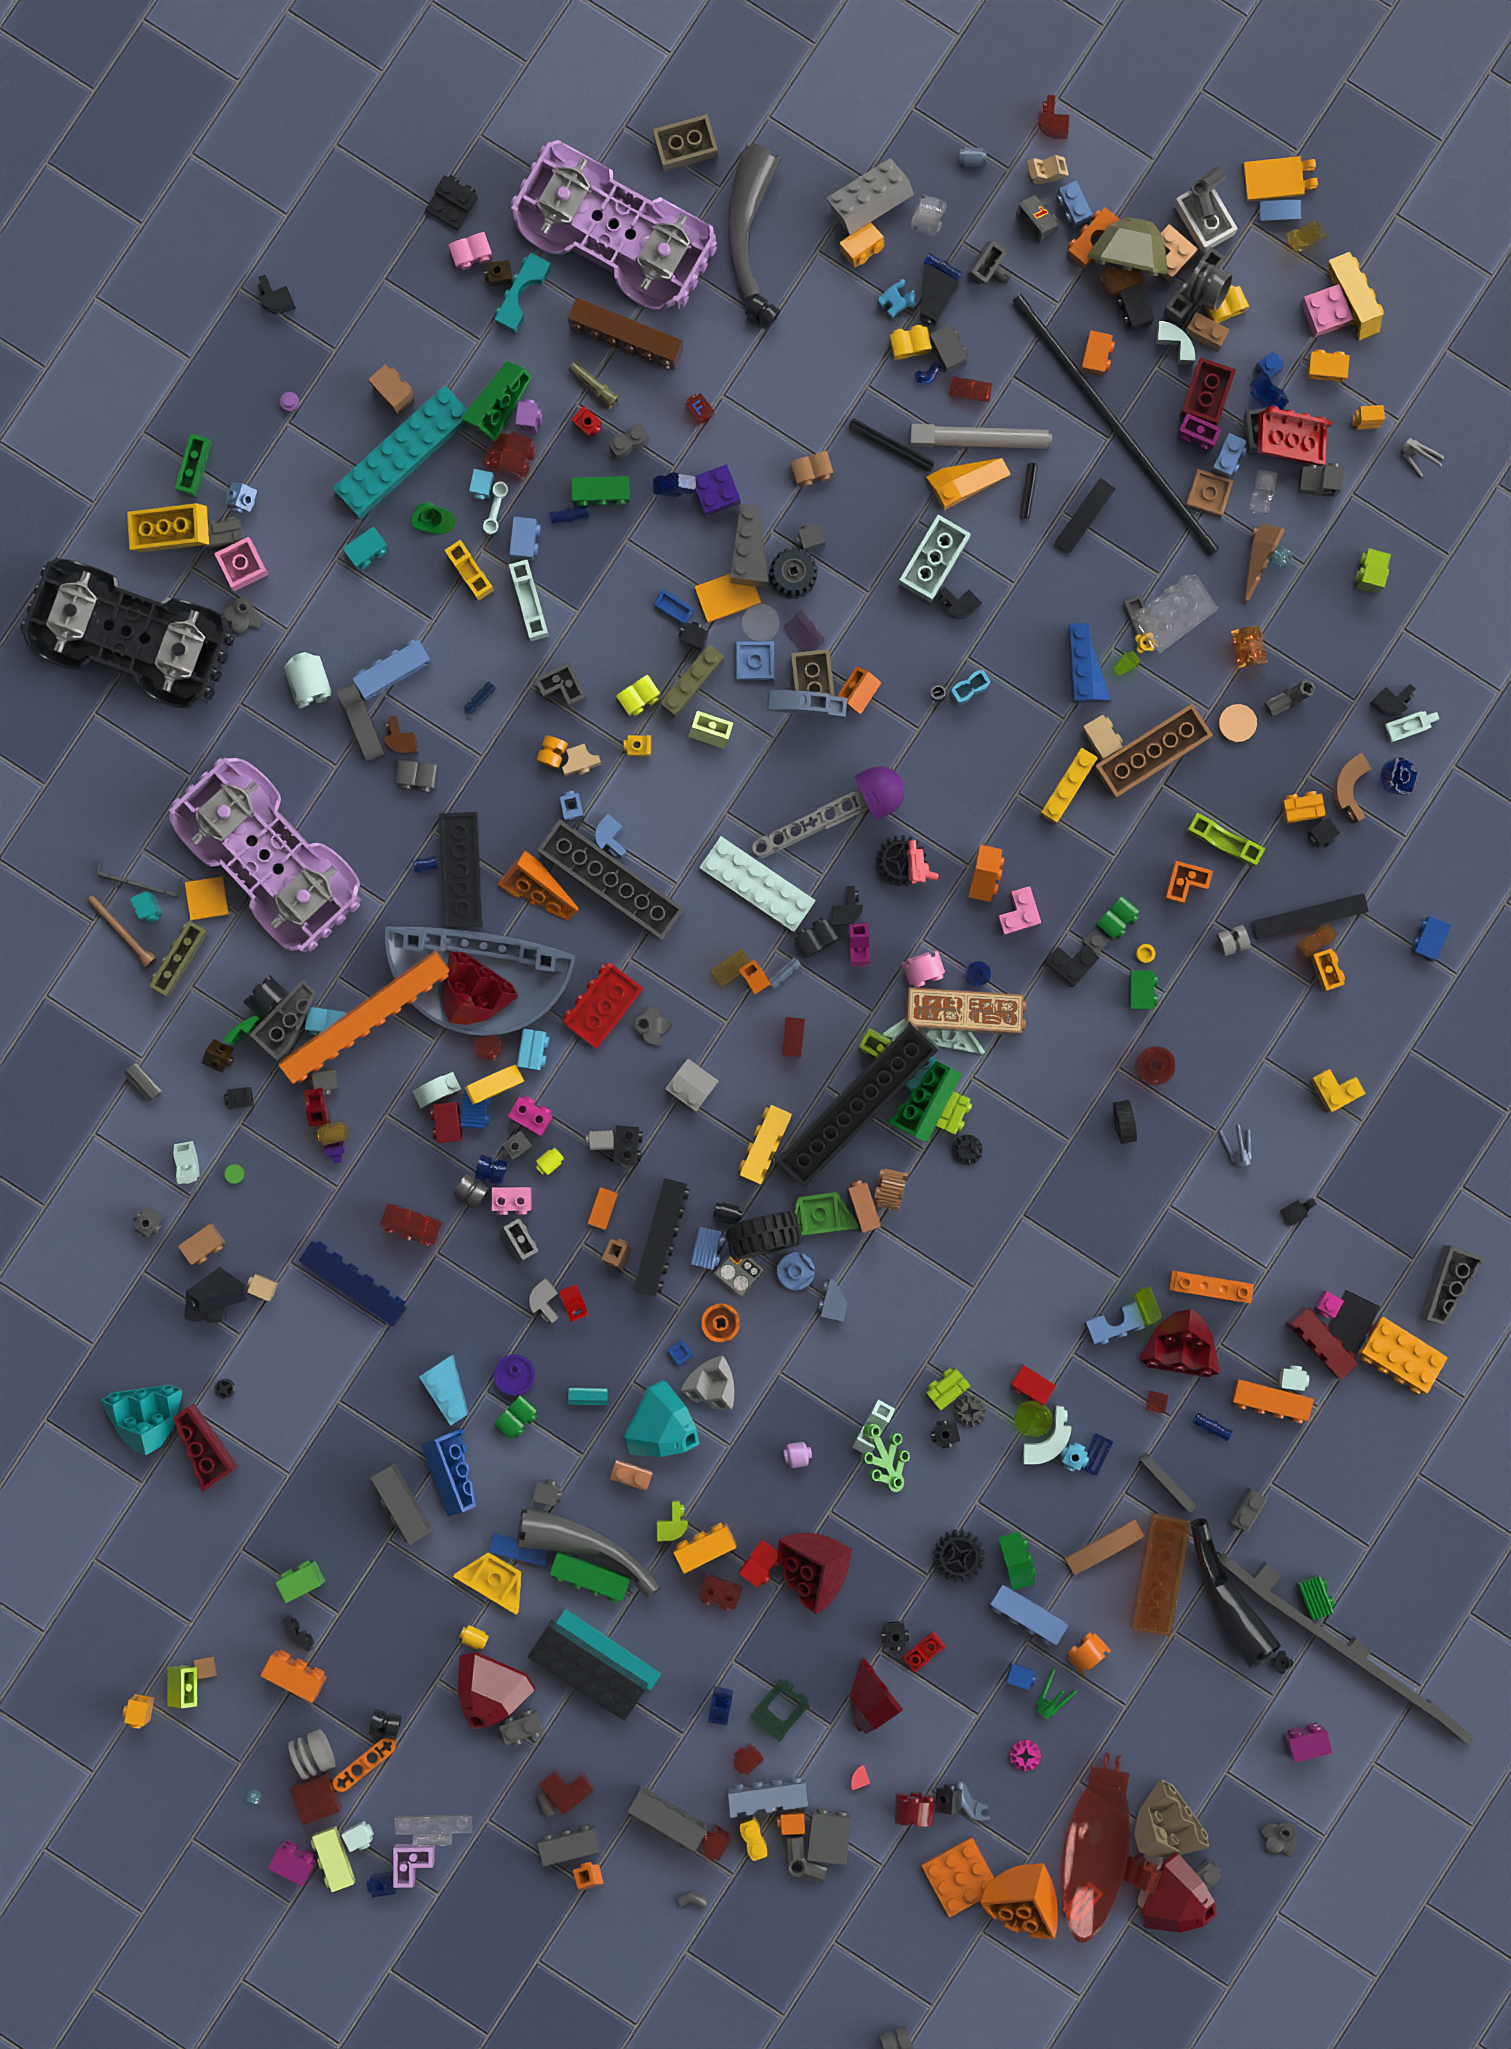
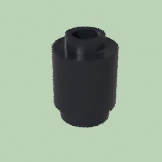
M717 1202L713 1217L718 1218V1221L735 1224L736 1221L740 1222L742 1211L739 1210L740 1206L726 1202Z

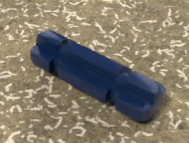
M488 681L483 686L484 688L474 695L471 702L464 706L469 714H473L476 707H479L489 697L488 694H491L496 689L491 682Z

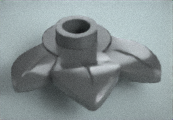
M246 597L238 598L234 605L225 609L223 615L226 621H232V628L237 635L245 632L248 626L255 629L260 628V614L253 609V603L250 599ZM240 604H245L246 610H241Z
M661 1007L648 1008L644 1015L638 1016L633 1024L635 1031L643 1034L645 1041L653 1045L662 1044L660 1034L667 1032L672 1027V1024L667 1019L660 1017ZM645 1021L647 1023V1026L644 1029L640 1028L639 1026L640 1022Z
M1291 1823L1268 1824L1261 1830L1260 1833L1268 1838L1265 1844V1850L1268 1854H1276L1281 1850L1286 1856L1293 1854L1296 1849V1841L1294 1839L1295 1827ZM1287 1830L1289 1833L1283 1834L1282 1831Z

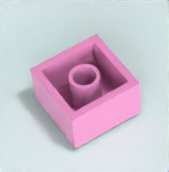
M1340 284L1305 296L1301 301L1314 338L1348 326L1353 320Z
M249 537L214 553L234 591L269 575Z

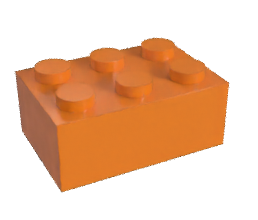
M281 1649L280 1651L276 1650L270 1656L260 1675L311 1703L317 1698L328 1677L324 1675L325 1672L316 1667L312 1669L307 1666L308 1663L299 1658L295 1660L290 1657V1653Z

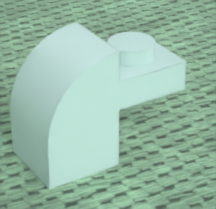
M451 1072L418 1087L412 1092L420 1108H423L461 1090L454 1073Z
M193 1141L174 1144L173 1156L177 1166V1183L189 1184L197 1181V1177H200Z

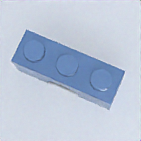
M1137 1300L1120 1307L1123 1318L1121 1323L1116 1326H1110L1106 1322L1104 1315L1084 1321L1092 1343H1098L1100 1346L1108 1343V1338L1116 1336V1339L1126 1336V1331L1134 1329L1135 1332L1145 1328L1144 1324L1148 1323L1140 1301Z

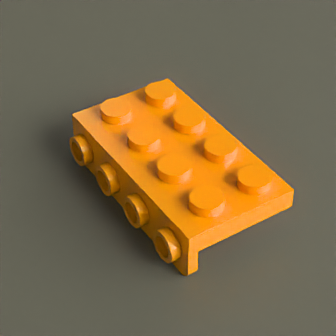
M1380 1317L1363 1349L1358 1352L1363 1362L1370 1365L1371 1363L1378 1367L1377 1370L1385 1375L1390 1374L1394 1377L1393 1380L1401 1385L1406 1384L1410 1387L1409 1390L1416 1395L1429 1392L1448 1358L1385 1317Z

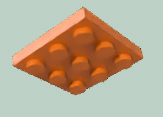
M973 1837L921 1864L949 1917L979 1902L985 1889L994 1879Z

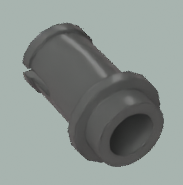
M547 1791L536 1796L542 1809L541 1814H544L545 1818L556 1813L554 1810L556 1807H553Z

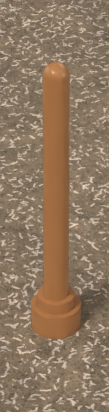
M94 896L88 898V902L140 956V963L145 968L151 966L157 959L152 952L145 951Z

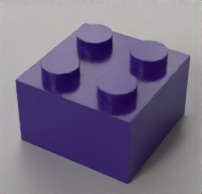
M727 464L691 478L705 517L741 504L740 496Z

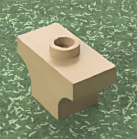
M585 744L566 749L569 759L562 769L566 777L575 773L579 775L588 773L590 768L602 764L599 755H591L588 753Z

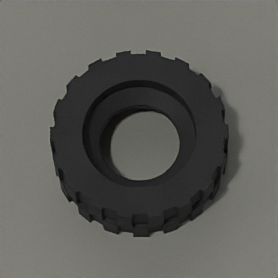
M1130 1101L1113 1102L1114 1120L1120 1143L1125 1144L1137 1141L1136 1124Z

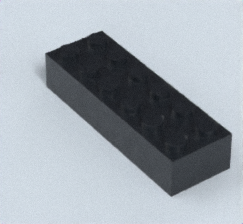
M664 1178L633 1290L656 1296L657 1292H662L664 1281H661V1278L668 1271L669 1263L666 1260L668 1255L672 1256L675 1244H671L673 1237L678 1235L680 1226L676 1224L678 1218L682 1219L685 1210V1207H682L683 1199L687 1200L690 1189L687 1188L688 1184Z
M553 1620L549 1622L528 1655L529 1659L623 1721L627 1719L648 1685L647 1682Z

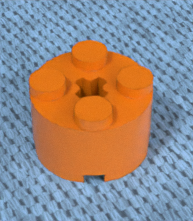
M713 1304L706 1309L702 1316V1330L714 1342L729 1341L735 1337L739 1330V1315L728 1304ZM717 1318H724L726 1325L724 1327H717V1321L715 1320Z
M1089 1632L1081 1639L1083 1643L1079 1647L1074 1645L1067 1652L1069 1656L1066 1659L1081 1676L1085 1675L1083 1670H1091L1105 1657L1103 1654L1105 1651L1107 1653L1111 1651L1096 1633L1092 1635Z

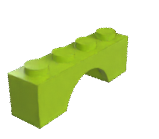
M1199 813L1194 815L1186 830L1187 833L1251 867H1255L1258 864L1265 850L1264 847L1248 839L1226 831L1214 821Z

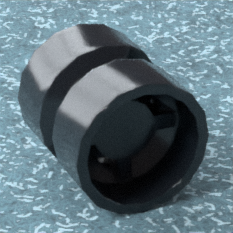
M758 294L748 306L745 315L752 320L757 319L758 325L768 330L779 316L781 310L773 304L769 305L768 300Z
M375 1709L369 1734L376 1736L384 1734L385 1738L396 1740L402 1716L394 1713L387 1715L386 1711Z

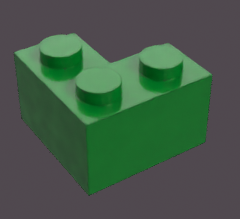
M1020 1531L998 1537L1012 1590L1034 1585L1033 1576L1037 1575L1034 1565H1031L1034 1564L1032 1554L1026 1551L1029 1549L1027 1539L1022 1538Z

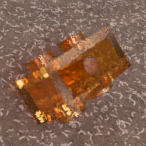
M1246 626L1231 631L1239 669L1254 668L1267 664V654L1264 649L1263 634L1260 626Z

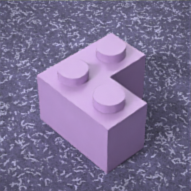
M435 1843L395 1844L393 1848V1888L413 1887L415 1884V1868L433 1867L435 1863Z

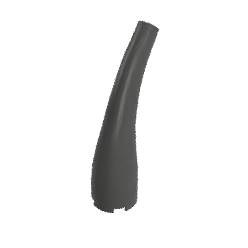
M747 142L739 160L729 208L731 257L745 300L754 299L758 294L761 295L756 278L751 276L748 264V233L761 201L781 161L779 155H776L775 158L771 156V150L756 143L751 146L750 142Z
M521 1509L520 1516H522V1520L518 1524L517 1547L584 1554L599 1558L624 1572L636 1583V1587L647 1599L652 1597L661 1588L635 1558L602 1534L555 1514L539 1510Z

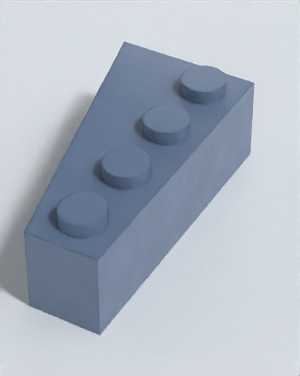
M800 1777L790 1778L788 1782L775 1779L771 1780L768 1784L756 1781L748 1786H743V1783H736L728 1788L730 1818L737 1817V1813L740 1812L746 1815H753L760 1809L762 1812L767 1813L776 1811L777 1807H781V1810L808 1807L806 1782L801 1780Z

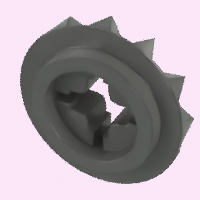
M974 1396L961 1398L955 1406L956 1419L967 1427H974L980 1424L985 1417L983 1402ZM968 1403H970L972 1409L978 1410L973 1413L972 1420L968 1414H962V1412L968 1410Z

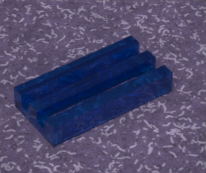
M1095 1433L1086 1451L1088 1453L1087 1457H1089L1097 1439H1101L1088 1467H1081V1469L1097 1476L1113 1444L1112 1440L1098 1433ZM1104 1442H1107L1095 1470H1092L1091 1468Z

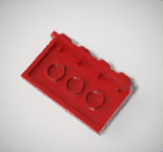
M1276 406L1267 407L1266 410L1259 412L1258 453L1316 466L1326 465L1327 428L1332 426V421L1326 420V417H1311L1308 413L1297 414L1294 410H1279Z
M611 962L608 965L605 963L598 971L600 973L596 980L592 979L586 986L588 988L587 992L584 995L580 994L574 1002L577 1005L573 1010L568 1009L562 1017L565 1019L563 1023L596 1049L644 989Z

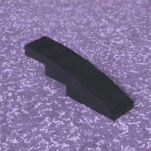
M1100 478L1054 543L1068 553H1071L1116 488L1103 478Z

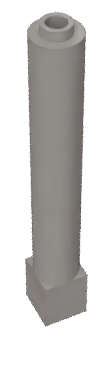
M911 424L910 447L967 446L1048 449V445H1052V434H1049V430L943 427L934 426V424Z

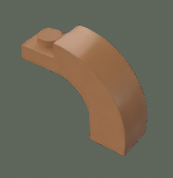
M1363 753L1355 756L1341 768L1334 785V798L1339 811L1346 807L1349 819L1351 821L1354 820L1355 823L1366 817L1354 799L1353 786L1361 775L1372 769Z

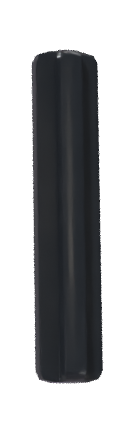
M1032 462L1028 463L1019 515L1023 519H1029L1038 470V464Z

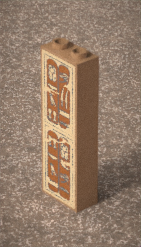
M908 988L906 993L905 1026L912 1021L919 1029L1020 1035L1025 1030L1026 1021L1023 1019V1012L1026 1011V1000H1023L1024 995Z

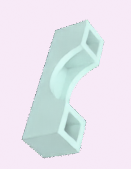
M528 560L509 564L530 641L549 637Z

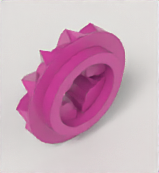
M1021 1740L1012 1746L1010 1760L1016 1769L1025 1772L1033 1770L1039 1765L1041 1753L1034 1742ZM1025 1748H1027L1029 1755L1034 1756L1027 1758L1026 1764H1024L1022 1757L1017 1756L1024 1754Z

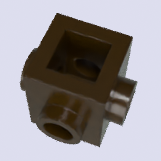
M213 1039L205 1050L202 1064L223 1073L226 1067L230 1068L234 1061L232 1056L234 1048Z

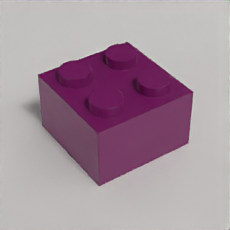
M1311 1723L1306 1725L1307 1728L1300 1730L1298 1727L1287 1730L1288 1733L1283 1734L1288 1755L1295 1763L1333 1753L1327 1730L1321 1724Z
M290 1840L287 1842L283 1841L268 1869L303 1887L318 1858L310 1850L305 1849L303 1851L299 1849L298 1845Z

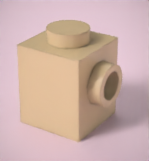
M255 1274L254 1277H250L247 1283L249 1288L247 1292L266 1301H271L279 1283Z

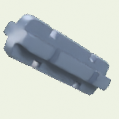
M792 958L788 965L785 964L775 973V977L772 976L768 979L770 986L773 989L777 988L780 985V981L786 980L793 973L794 969L797 970L801 966L800 962L796 958Z

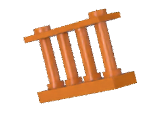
M1171 1271L1169 1290L1250 1304L1254 1284L1178 1271Z

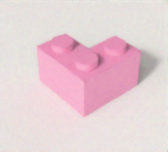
M1030 886L1012 891L1010 895L1015 911L997 917L1003 936L1040 925L1041 920Z

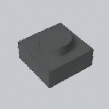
M1097 927L1083 940L1095 954L1110 941Z

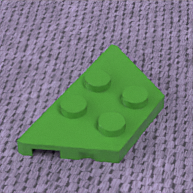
M838 1192L798 1197L794 1213L797 1215L801 1236L860 1228L859 1223Z

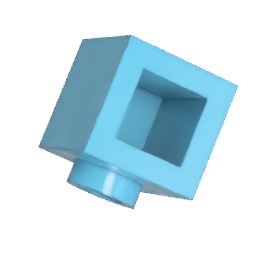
M474 469L469 489L473 498L478 500L490 498L494 480L493 473Z

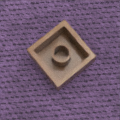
M385 364L368 379L372 389L397 416L415 401L412 396L414 394L412 388L405 380L403 382L400 381L401 378L398 372L392 366L388 368Z

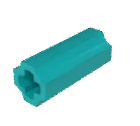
M569 1387V1405H607L608 1388Z

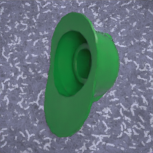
M423 502L415 506L411 517V523L415 529L433 534L448 533L453 529L456 522L455 516L451 511L437 507L432 502Z

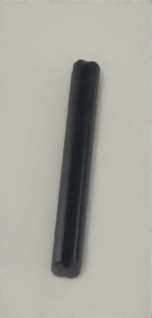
M855 418L851 420L849 428L929 472L933 469L934 461Z

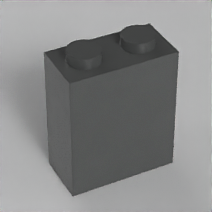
M817 1808V1811L812 1810L807 1861L846 1865L851 1826V1815H848V1812L837 1810L836 1813H831L825 1808Z

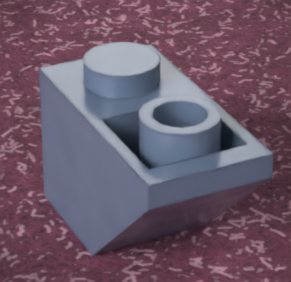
M829 1279V1282L824 1283L822 1293H826L824 1301L820 1300L818 1312H821V1317L843 1322L848 1303L835 1281Z

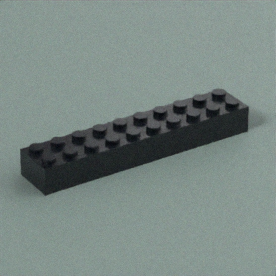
M910 1021L777 1157V1162L805 1188L936 1054L939 1047Z

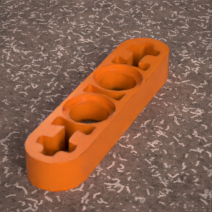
M385 1737L379 1740L334 1778V1789L339 1792L348 1790L394 1752L396 1741ZM384 1741L387 1743L391 1742V1750L385 1749L382 1752L384 1755L382 1757L380 1751L375 1748L378 1747L380 1750L384 1746ZM373 1752L377 1755V1762L370 1763L367 1760L369 1753ZM354 1765L362 1767L361 1775L353 1774L352 1767ZM349 1774L351 1778L346 1781V1787L343 1785L338 1786V1778L343 1780Z

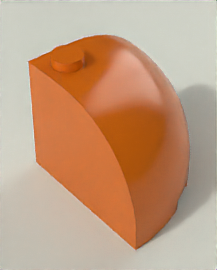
M1044 1863L1026 1864L1010 1868L999 1874L989 1883L983 1893L981 1905L993 1919L997 1918L1004 1923L1005 1928L1016 1933L1022 1931L1031 1934L1030 1937L1055 1939L1058 1925L1057 1898L1052 1879Z

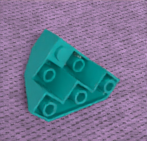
M664 1379L647 1388L623 1436L626 1451L631 1455L664 1457L684 1453L700 1444L696 1426L687 1407Z
M162 1385L110 1393L100 1401L118 1435L134 1451L147 1455L161 1447L175 1426L173 1417L178 1413L182 1389L172 1385Z

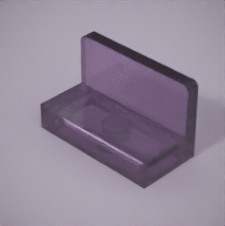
M799 610L795 617L784 625L785 630L803 652L814 651L825 642L823 635L802 610Z

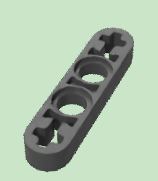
M1146 1452L1139 1457V1460L1189 1513L1197 1508Z

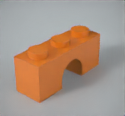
M1106 207L1102 211L1098 210L1091 218L1093 222L1089 226L1086 224L1079 232L1081 236L1077 240L1073 239L1067 247L1069 249L1067 256L1083 269L1093 260V258L1088 257L1089 252L1094 247L1090 239L1095 235L1102 236L1110 224L1120 220Z

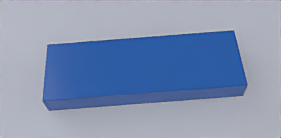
M497 1533L493 1534L489 1549L490 1553L545 1567L549 1554L548 1550L517 1547L516 1538Z

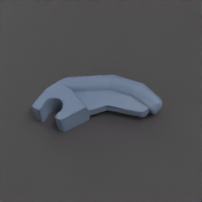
M961 1781L957 1782L956 1788L962 1789L961 1809L965 1814L974 1820H990L989 1814H981L983 1809H988V1805L971 1798L967 1786Z

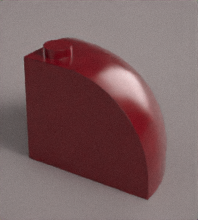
M794 1533L781 1538L778 1543L779 1563H782L785 1572L783 1577L789 1589L793 1588L799 1596L798 1601L814 1614L821 1612L835 1598L846 1578L852 1548L821 1534Z

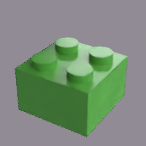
M307 1560L296 1567L297 1570L292 1571V1569H289L279 1575L280 1579L275 1583L285 1603L321 1586L325 1582L316 1561L310 1563Z

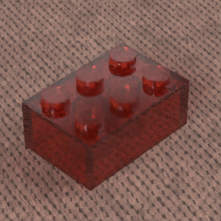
M387 1203L380 1226L384 1227L383 1231L392 1234L400 1232L402 1233L401 1237L409 1240L420 1239V1244L430 1247L433 1244H438L446 1222L392 1203Z

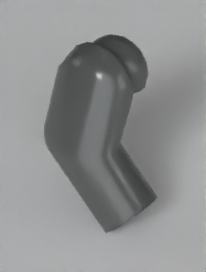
M690 1891L677 1898L681 1907L689 1903L697 1905L698 1908H704L707 1905L706 1897L696 1891Z

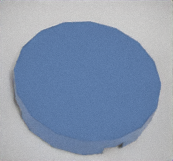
M799 1252L789 1253L779 1261L777 1277L780 1283L787 1289L802 1290L813 1281L815 1274L814 1265L805 1254Z

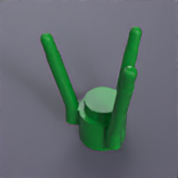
M1052 1668L1042 1694L1036 1702L1038 1705L1036 1711L1046 1719H1049L1051 1715L1054 1716L1077 1693V1690L1072 1691L1058 1705H1055V1703L1064 1693L1063 1690L1052 1701L1049 1699L1044 1701L1053 1679L1055 1668Z

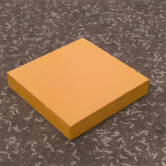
M223 876L185 882L191 921L229 915Z

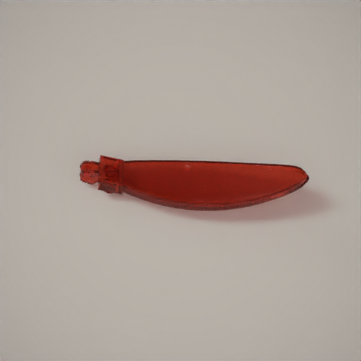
M1109 1753L1104 1754L1102 1767L1091 1765L1088 1786L1074 1809L1063 1848L1062 1893L1066 1920L1073 1937L1081 1943L1092 1939L1103 1926L1121 1887L1129 1854L1130 1816L1126 1792L1130 1773L1119 1771L1121 1756L1119 1755L1115 1758L1114 1770L1107 1769L1110 1759Z

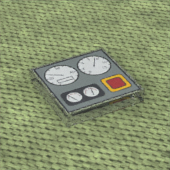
M729 1254L714 1271L713 1275L740 1298H743L766 1271V1268L753 1257L734 1260Z

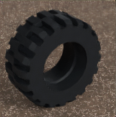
M784 1211L747 1219L729 1225L725 1230L730 1256L734 1260L785 1250L801 1244L802 1241L797 1215L793 1211Z

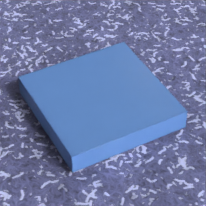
M774 641L736 642V680H775Z

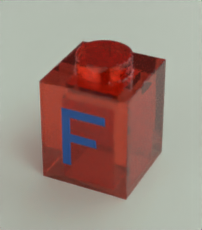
M701 393L698 395L693 394L686 400V409L699 426L714 416V410Z

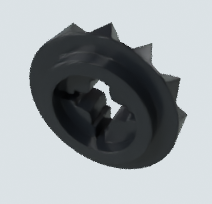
M962 1135L953 1143L952 1154L960 1164L972 1165L982 1156V1144L973 1135ZM971 1142L970 1149L973 1150L975 1154L968 1153L964 1158V1150H962L960 1146L966 1147Z

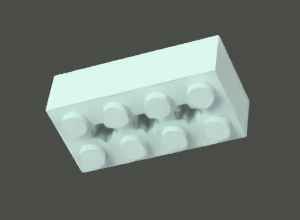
M937 515L899 579L898 584L932 603L968 542L971 533ZM946 539L948 546H942L941 541ZM937 556L938 562H932L930 557ZM924 572H927L929 578L923 579L920 573L924 574Z

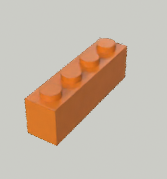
M1236 1379L1231 1402L1236 1403L1235 1407L1246 1409L1247 1406L1254 1407V1412L1265 1414L1266 1411L1273 1412L1272 1416L1284 1419V1415L1292 1417L1291 1421L1301 1424L1303 1420L1309 1421L1314 1401L1310 1397Z

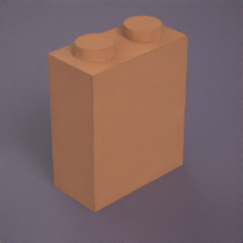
M862 1180L850 1183L851 1187L847 1189L861 1232L881 1227L867 1182L862 1183Z

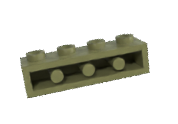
M190 920L182 926L179 938L173 941L168 956H164L160 963V969L150 979L151 984L149 986L167 997H170L209 933V931Z

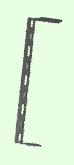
M102 859L98 863L96 874L101 877L177 898L181 888L183 877L179 880L177 893L101 872L99 869L101 868Z

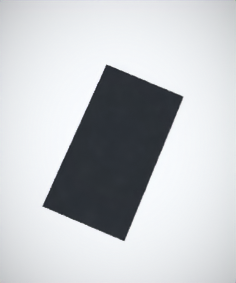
M1345 1290L1341 1298L1344 1302L1335 1318L1332 1317L1328 1327L1332 1336H1337L1342 1341V1347L1346 1351H1351L1356 1357L1380 1306Z

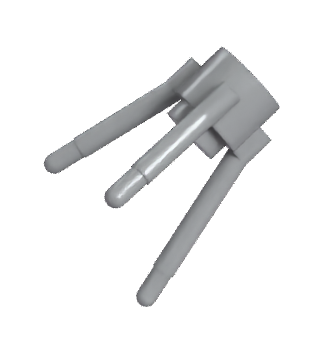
M1409 438L1401 448L1404 452L1402 456L1410 463L1420 477H1423V474L1410 456L1415 457L1419 453L1439 467L1442 466V463L1426 452L1440 459H1443L1444 456L1416 440Z

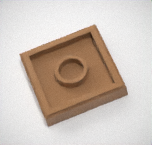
M1197 469L1185 506L1222 517L1234 480Z

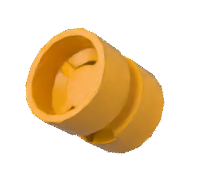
M545 735L542 742L543 749L539 750L536 761L559 769L562 762L561 754H565L568 743Z

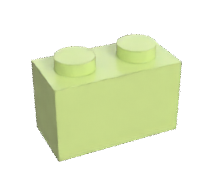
M697 711L688 737L725 749L733 723Z

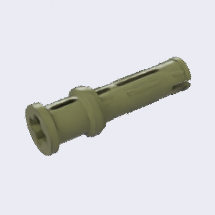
M577 361L573 362L569 367L568 371L589 387L597 399L600 398L607 404L608 409L613 408L619 401L620 396L618 394L615 395L608 389L607 384H602Z

